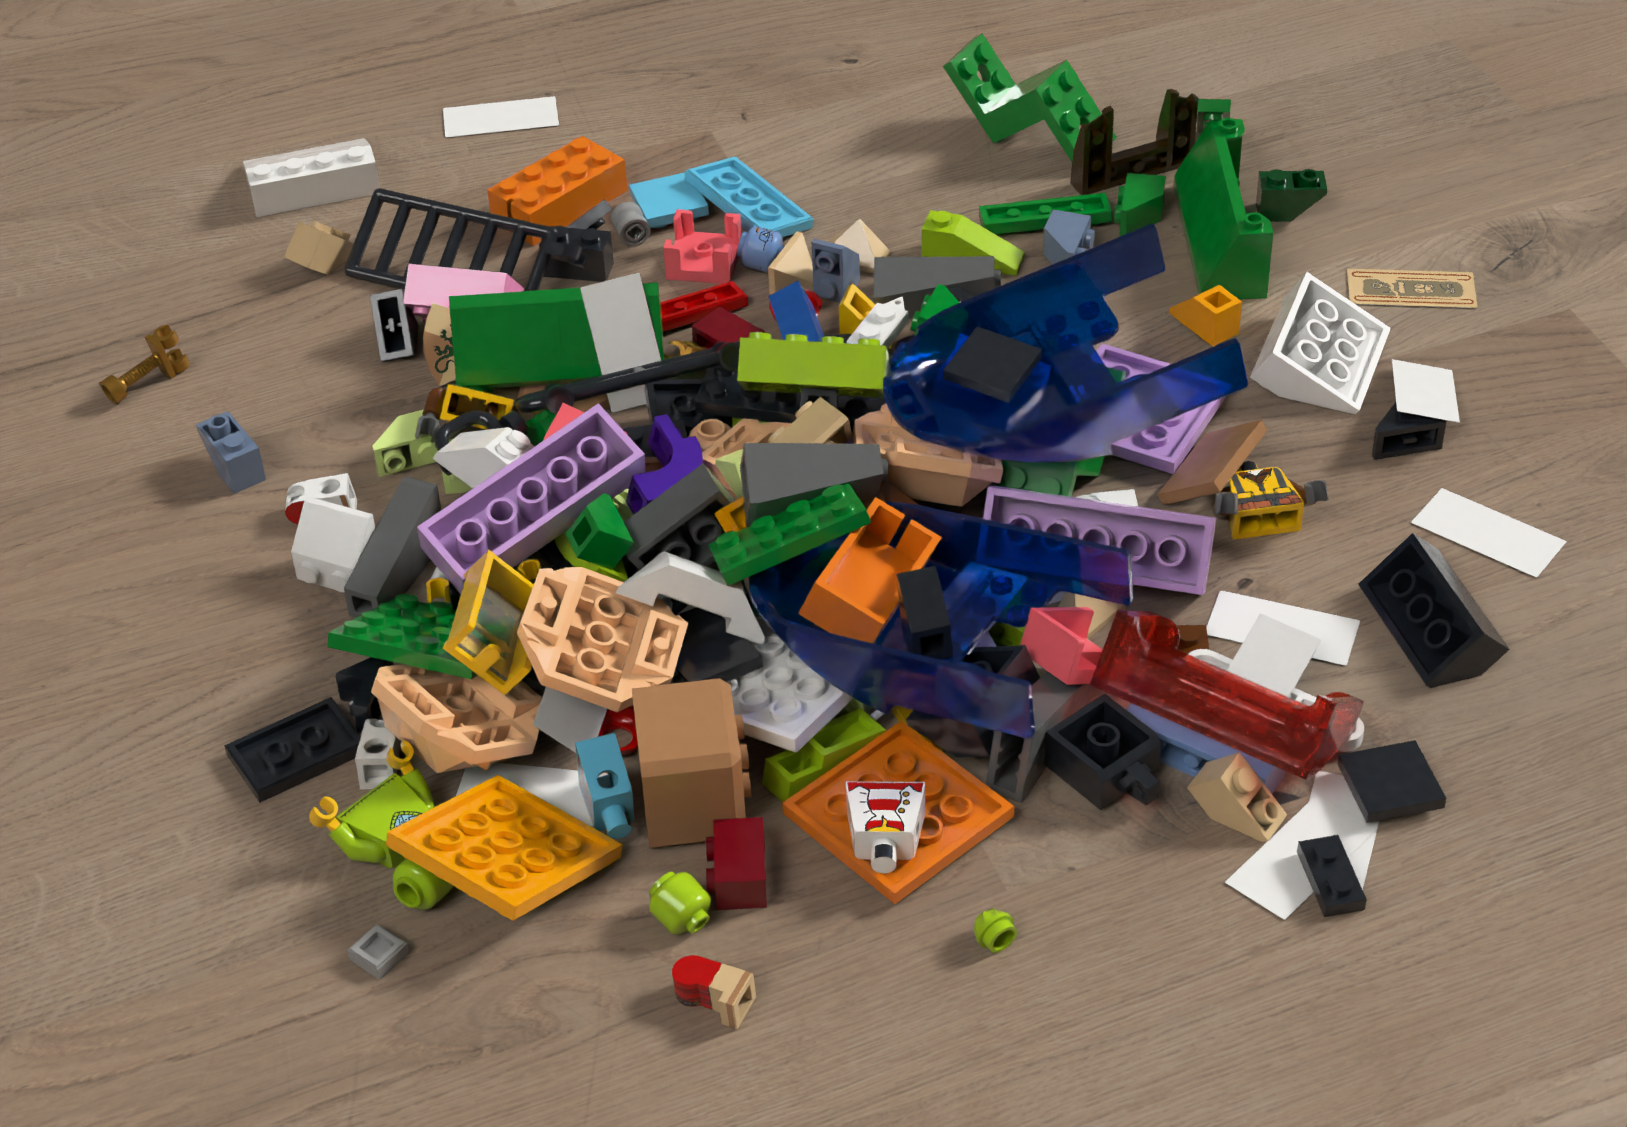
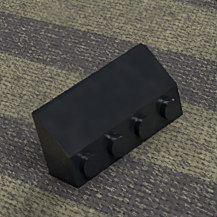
M1414 533L1405 539L1358 583L1421 679L1429 688L1481 676L1510 650L1440 551Z

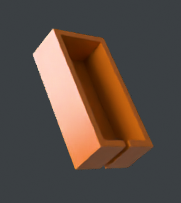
M581 136L489 188L487 192L490 213L545 226L567 227L604 199L608 203L628 191L625 159ZM527 235L525 242L535 246L541 242L542 238Z
M876 497L867 509L871 523L850 532L814 583L798 613L867 655L899 606L896 574L924 568L942 538L912 519L896 548L894 549L889 546L905 515Z

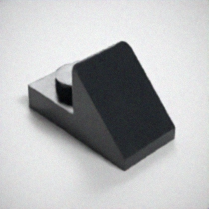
M370 657L336 673L335 678L340 699L344 702H350V715L355 718L358 733H362L366 719L379 720L382 714L378 698L371 691L379 667L394 665L391 661Z

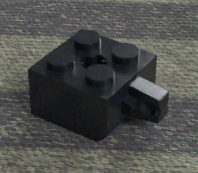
M1105 693L1046 731L1045 766L1098 809L1102 810L1125 793L1144 805H1148L1158 798L1159 781L1153 776V774L1159 771L1161 743L1157 735L1151 728Z

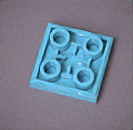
M685 172L629 185L630 195L634 203L641 208L650 228H664L668 224L674 223L677 209L692 211L693 221L698 217L709 215L708 204L703 195L684 180Z

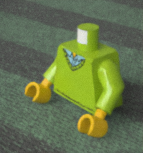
M403 740L400 744L406 758H397L391 747L386 758L390 767L401 770L403 774L401 777L393 773L338 816H336L338 812L337 803L334 799L327 796L323 797L319 803L328 815H323L316 807H313L310 811L309 819L312 825L319 828L327 827L330 830L328 835L353 861L380 863L388 868H397L406 858L386 846L388 831L435 807L431 790L419 768L414 769L410 762L414 749L408 741Z

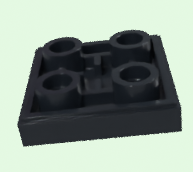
M976 327L945 367L943 379L958 384L963 388H969L991 396L994 399L1009 403L1042 359V349Z
M1416 740L1340 754L1338 756L1337 765L1366 823L1445 808L1447 798Z

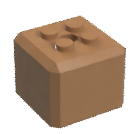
M718 678L632 688L649 848L706 841V837L714 836L713 819L746 818L744 797H751L749 772L742 773V769H749L747 744L739 743V739H745L742 714L735 715L730 684Z

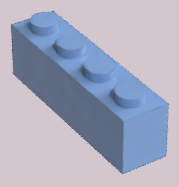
M1144 687L1126 709L1151 728L1157 735L1161 743L1160 762L1195 777L1206 762L1239 752L1271 794L1285 776L1287 748L1175 701L1165 695Z

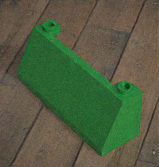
M1224 118L1221 120H1210L1175 173L1173 187L1198 293L1200 294L1220 285L1239 300L1267 298L1273 229L1270 220L1262 214L1256 212L1246 214L1239 189L1242 136L1245 132L1242 119Z
M658 282L642 283L660 358L665 360ZM581 287L449 296L456 385L492 393L493 388L573 383L601 376L602 372Z

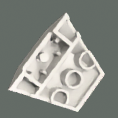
M663 551L646 566L618 586L616 594L653 606L658 594L725 617L727 633L761 645L764 643L765 636L751 609L741 580L727 586L720 571Z

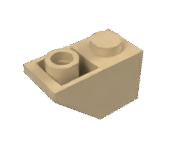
M313 220L311 226L298 221L284 258L328 275L348 260L354 243L349 241L350 234L315 220Z
M1240 752L1206 762L1187 787L1210 819L1261 842L1269 841L1287 816L1286 812Z

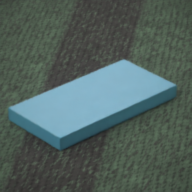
M735 156L691 168L685 172L684 180L723 212L740 214L741 226L747 231L754 226L777 231L782 237L795 234L796 231L802 232L811 229L814 219Z

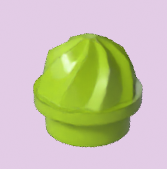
M991 908L980 913L975 919L973 930L976 941L982 948H988L992 953H998L1008 948L1017 936L1014 919L1006 912Z

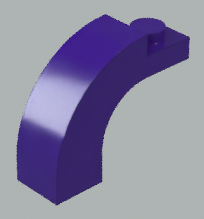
M667 414L654 417L648 440L650 448L663 468L632 475L626 504L633 515L703 462L702 450L696 436L683 438L681 431L674 426Z

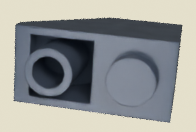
M1053 210L1044 227L1043 255L1066 279L1073 280L1078 268L1084 267L1087 249H1092L1095 230L1090 229L1091 216Z
M813 239L811 242L813 291L820 298L841 302L848 286L852 283L857 286L860 282L859 254L843 245Z
M228 411L196 424L197 431L218 475L234 494L266 480L259 447Z

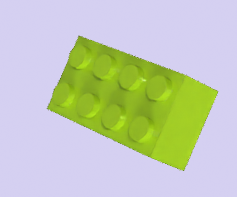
M751 332L749 338L740 337L737 381L743 390L801 394V388L838 389V396L886 399L889 355L887 347L880 345V340L861 338L858 339V344L843 343L844 338L824 336L822 337V342L807 341V336L788 334L785 340L771 339V334Z

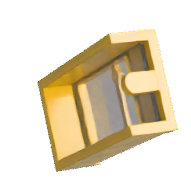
M488 550L464 573L465 582L449 638L444 643L443 649L502 694L506 695L531 671L532 664L517 635V630L534 584Z

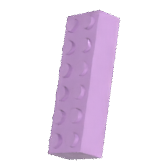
M598 403L417 526L421 549L461 594L465 582L464 573L488 550L514 568L567 531L585 507L600 495L605 493L613 499L630 486L632 475L645 473V454Z
M989 486L987 488L977 561L1203 595L1206 592L1216 518L1000 486Z

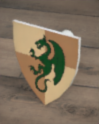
M432 303L423 334L424 354L429 371L437 385L441 387L456 380L450 309Z

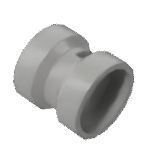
M624 202L616 206L612 211L611 222L625 245L638 246L648 239L651 232L650 226L639 205L634 202Z

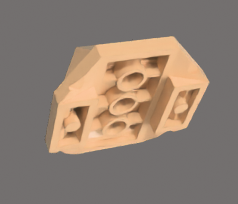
M891 400L882 405L881 410L869 412L854 422L852 432L853 444H879L881 459H887L888 480L911 499L962 507L991 483L1001 482L1003 467L998 443L985 431L972 426L973 420L962 411Z
M569 567L555 571L552 568L539 569L518 627L517 635L541 685L619 712L633 705L632 688L670 684L688 622L680 615L675 616L669 606L658 596L653 606L616 594L618 586L624 583L583 567Z

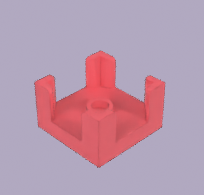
M677 209L674 216V245H672V240L666 239L663 247L666 280L718 284L730 282L739 258L737 250L742 236L741 215L725 214V234L694 232L693 212Z

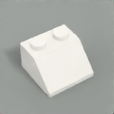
M509 427L464 432L440 449L432 459L471 488H475L534 446L530 444V440L526 435Z
M307 497L303 504L291 550L297 579L344 592V586L375 531L373 514Z

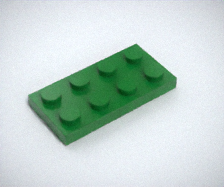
M838 484L828 487L822 492V495L811 500H800L792 503L787 507L786 511L777 515L762 516L754 520L751 526L738 532L729 531L723 533L716 538L715 542L708 544L727 586L866 526L871 523L866 508L850 484Z

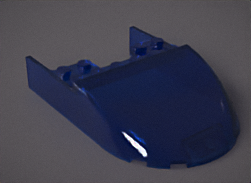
M1149 224L960 302L930 317L916 328L918 334L908 343L901 342L889 360V372L887 377L883 378V393L889 412L894 420L904 430L922 440L955 451L985 458L1027 463H1057L1086 460L1113 454L1111 443L1244 389L1248 386V379L1241 346L1236 338L1149 374L1135 375L1118 383L1094 349L1093 345L1108 341L1119 330L1118 320L1104 300V297L1166 270L1157 228L1154 224ZM976 327L1042 349V359L1009 403L994 399L991 396L969 388H963L958 384L943 379L945 367Z
M885 502L905 515L889 546L894 549L896 548L912 519L942 537L924 568L935 566L937 569L951 625L954 657L939 660L910 653L903 640L900 606H898L874 644L831 634L798 614L814 583L850 533L749 577V594L752 603L772 631L813 671L859 702L885 714H888L897 705L1031 739L1035 734L1031 683L1026 680L985 671L982 667L974 664L961 662L993 621L1009 624L1013 627H1025L1029 620L1030 609L1046 607L1059 592H1069L1123 605H1130L1133 601L1131 552L1127 549L901 502Z

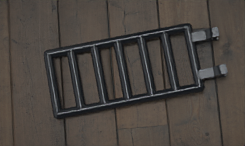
M377 188L372 194L344 267V273L352 278L405 290L408 265L403 276L388 273L411 209L424 211L427 214L408 265H422L440 215L455 218L456 220L438 267L452 268L469 222L485 225L469 270H483L498 228L514 232L499 271L507 273L510 277H512L526 236L543 238L524 291L539 290L550 258L584 268L588 255L581 252L582 247L579 245L557 243L559 233L554 227ZM383 202L398 205L399 207L375 270L359 266Z

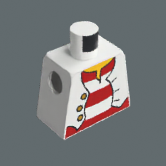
M846 781L847 817L855 857L871 860L872 869L878 873H890L895 870L896 860H910L914 858L925 818V782Z

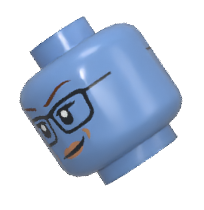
M754 226L748 232H743L739 241L737 256L741 257L742 264L745 267L768 273V267L785 247L782 235L777 231Z

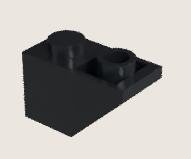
M931 566L896 574L903 640L914 665L954 657L951 625L936 567Z

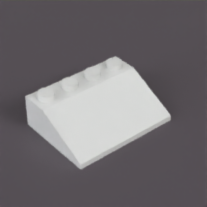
M365 138L243 161L256 217L370 196L374 190L380 188L375 158L371 146Z
M1306 272L1284 297L1250 378L1279 397L1356 415L1361 408L1391 328Z

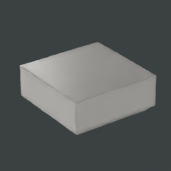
M376 924L347 950L350 961L380 980L409 953L406 942Z

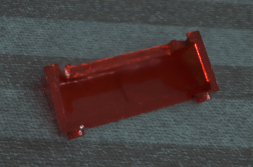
M1117 610L1091 679V686L1305 780H1311L1350 739L1363 707V700L1343 692H1333L1326 696L1317 695L1315 703L1308 706L1177 650L1180 642V632L1177 625L1171 619L1152 611Z

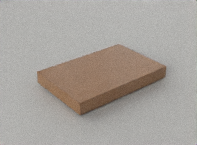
M1258 420L1206 433L1157 494L1163 505L1220 493L1266 434L1267 428L1263 421Z

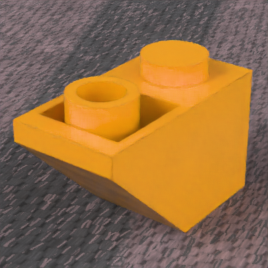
M1218 285L1170 307L1169 314L1214 347L1239 334L1242 301Z

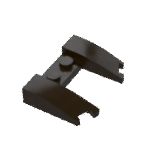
M1167 89L1159 116L1156 141L1112 153L1114 109L1111 106L1104 108L1099 117L1088 125L1084 123L1080 128L1074 148L1070 184L1080 195H1089L1125 184L1127 173L1158 175L1179 169L1195 144L1198 97L1193 93L1188 97L1179 96L1180 93L1177 90Z

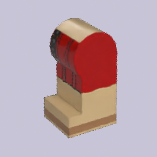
M696 955L684 956L673 965L672 977L675 995L681 1004L689 1007L701 1005L719 1012L723 1025L734 1029L739 1028L756 999L752 972Z

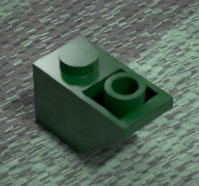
M1278 169L1259 171L1256 196L1257 213L1268 218L1270 222L1293 221L1327 195L1324 171L1305 169L1303 171H1282Z

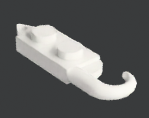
M903 297L885 304L877 303L849 337L847 344H858V339L869 338L880 340V345L886 346L888 349L908 323V311L904 309Z

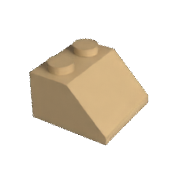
M820 397L814 403L811 401L805 403L795 414L797 419L787 428L785 426L778 428L768 441L770 443L845 444L852 437L849 419Z

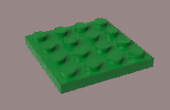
M400 594L386 603L379 604V607L369 612H363L361 616L351 621H346L344 625L328 632V648L467 679H473L478 676L443 649L444 643L449 638L456 609H453V605L450 603L432 602L428 604L419 602L418 597L414 595ZM479 610L476 625L508 648L514 621L509 617H501L500 619L489 617L486 611ZM475 631L469 633L471 637L484 647L490 644ZM504 653L500 654L499 658L504 660L506 655Z

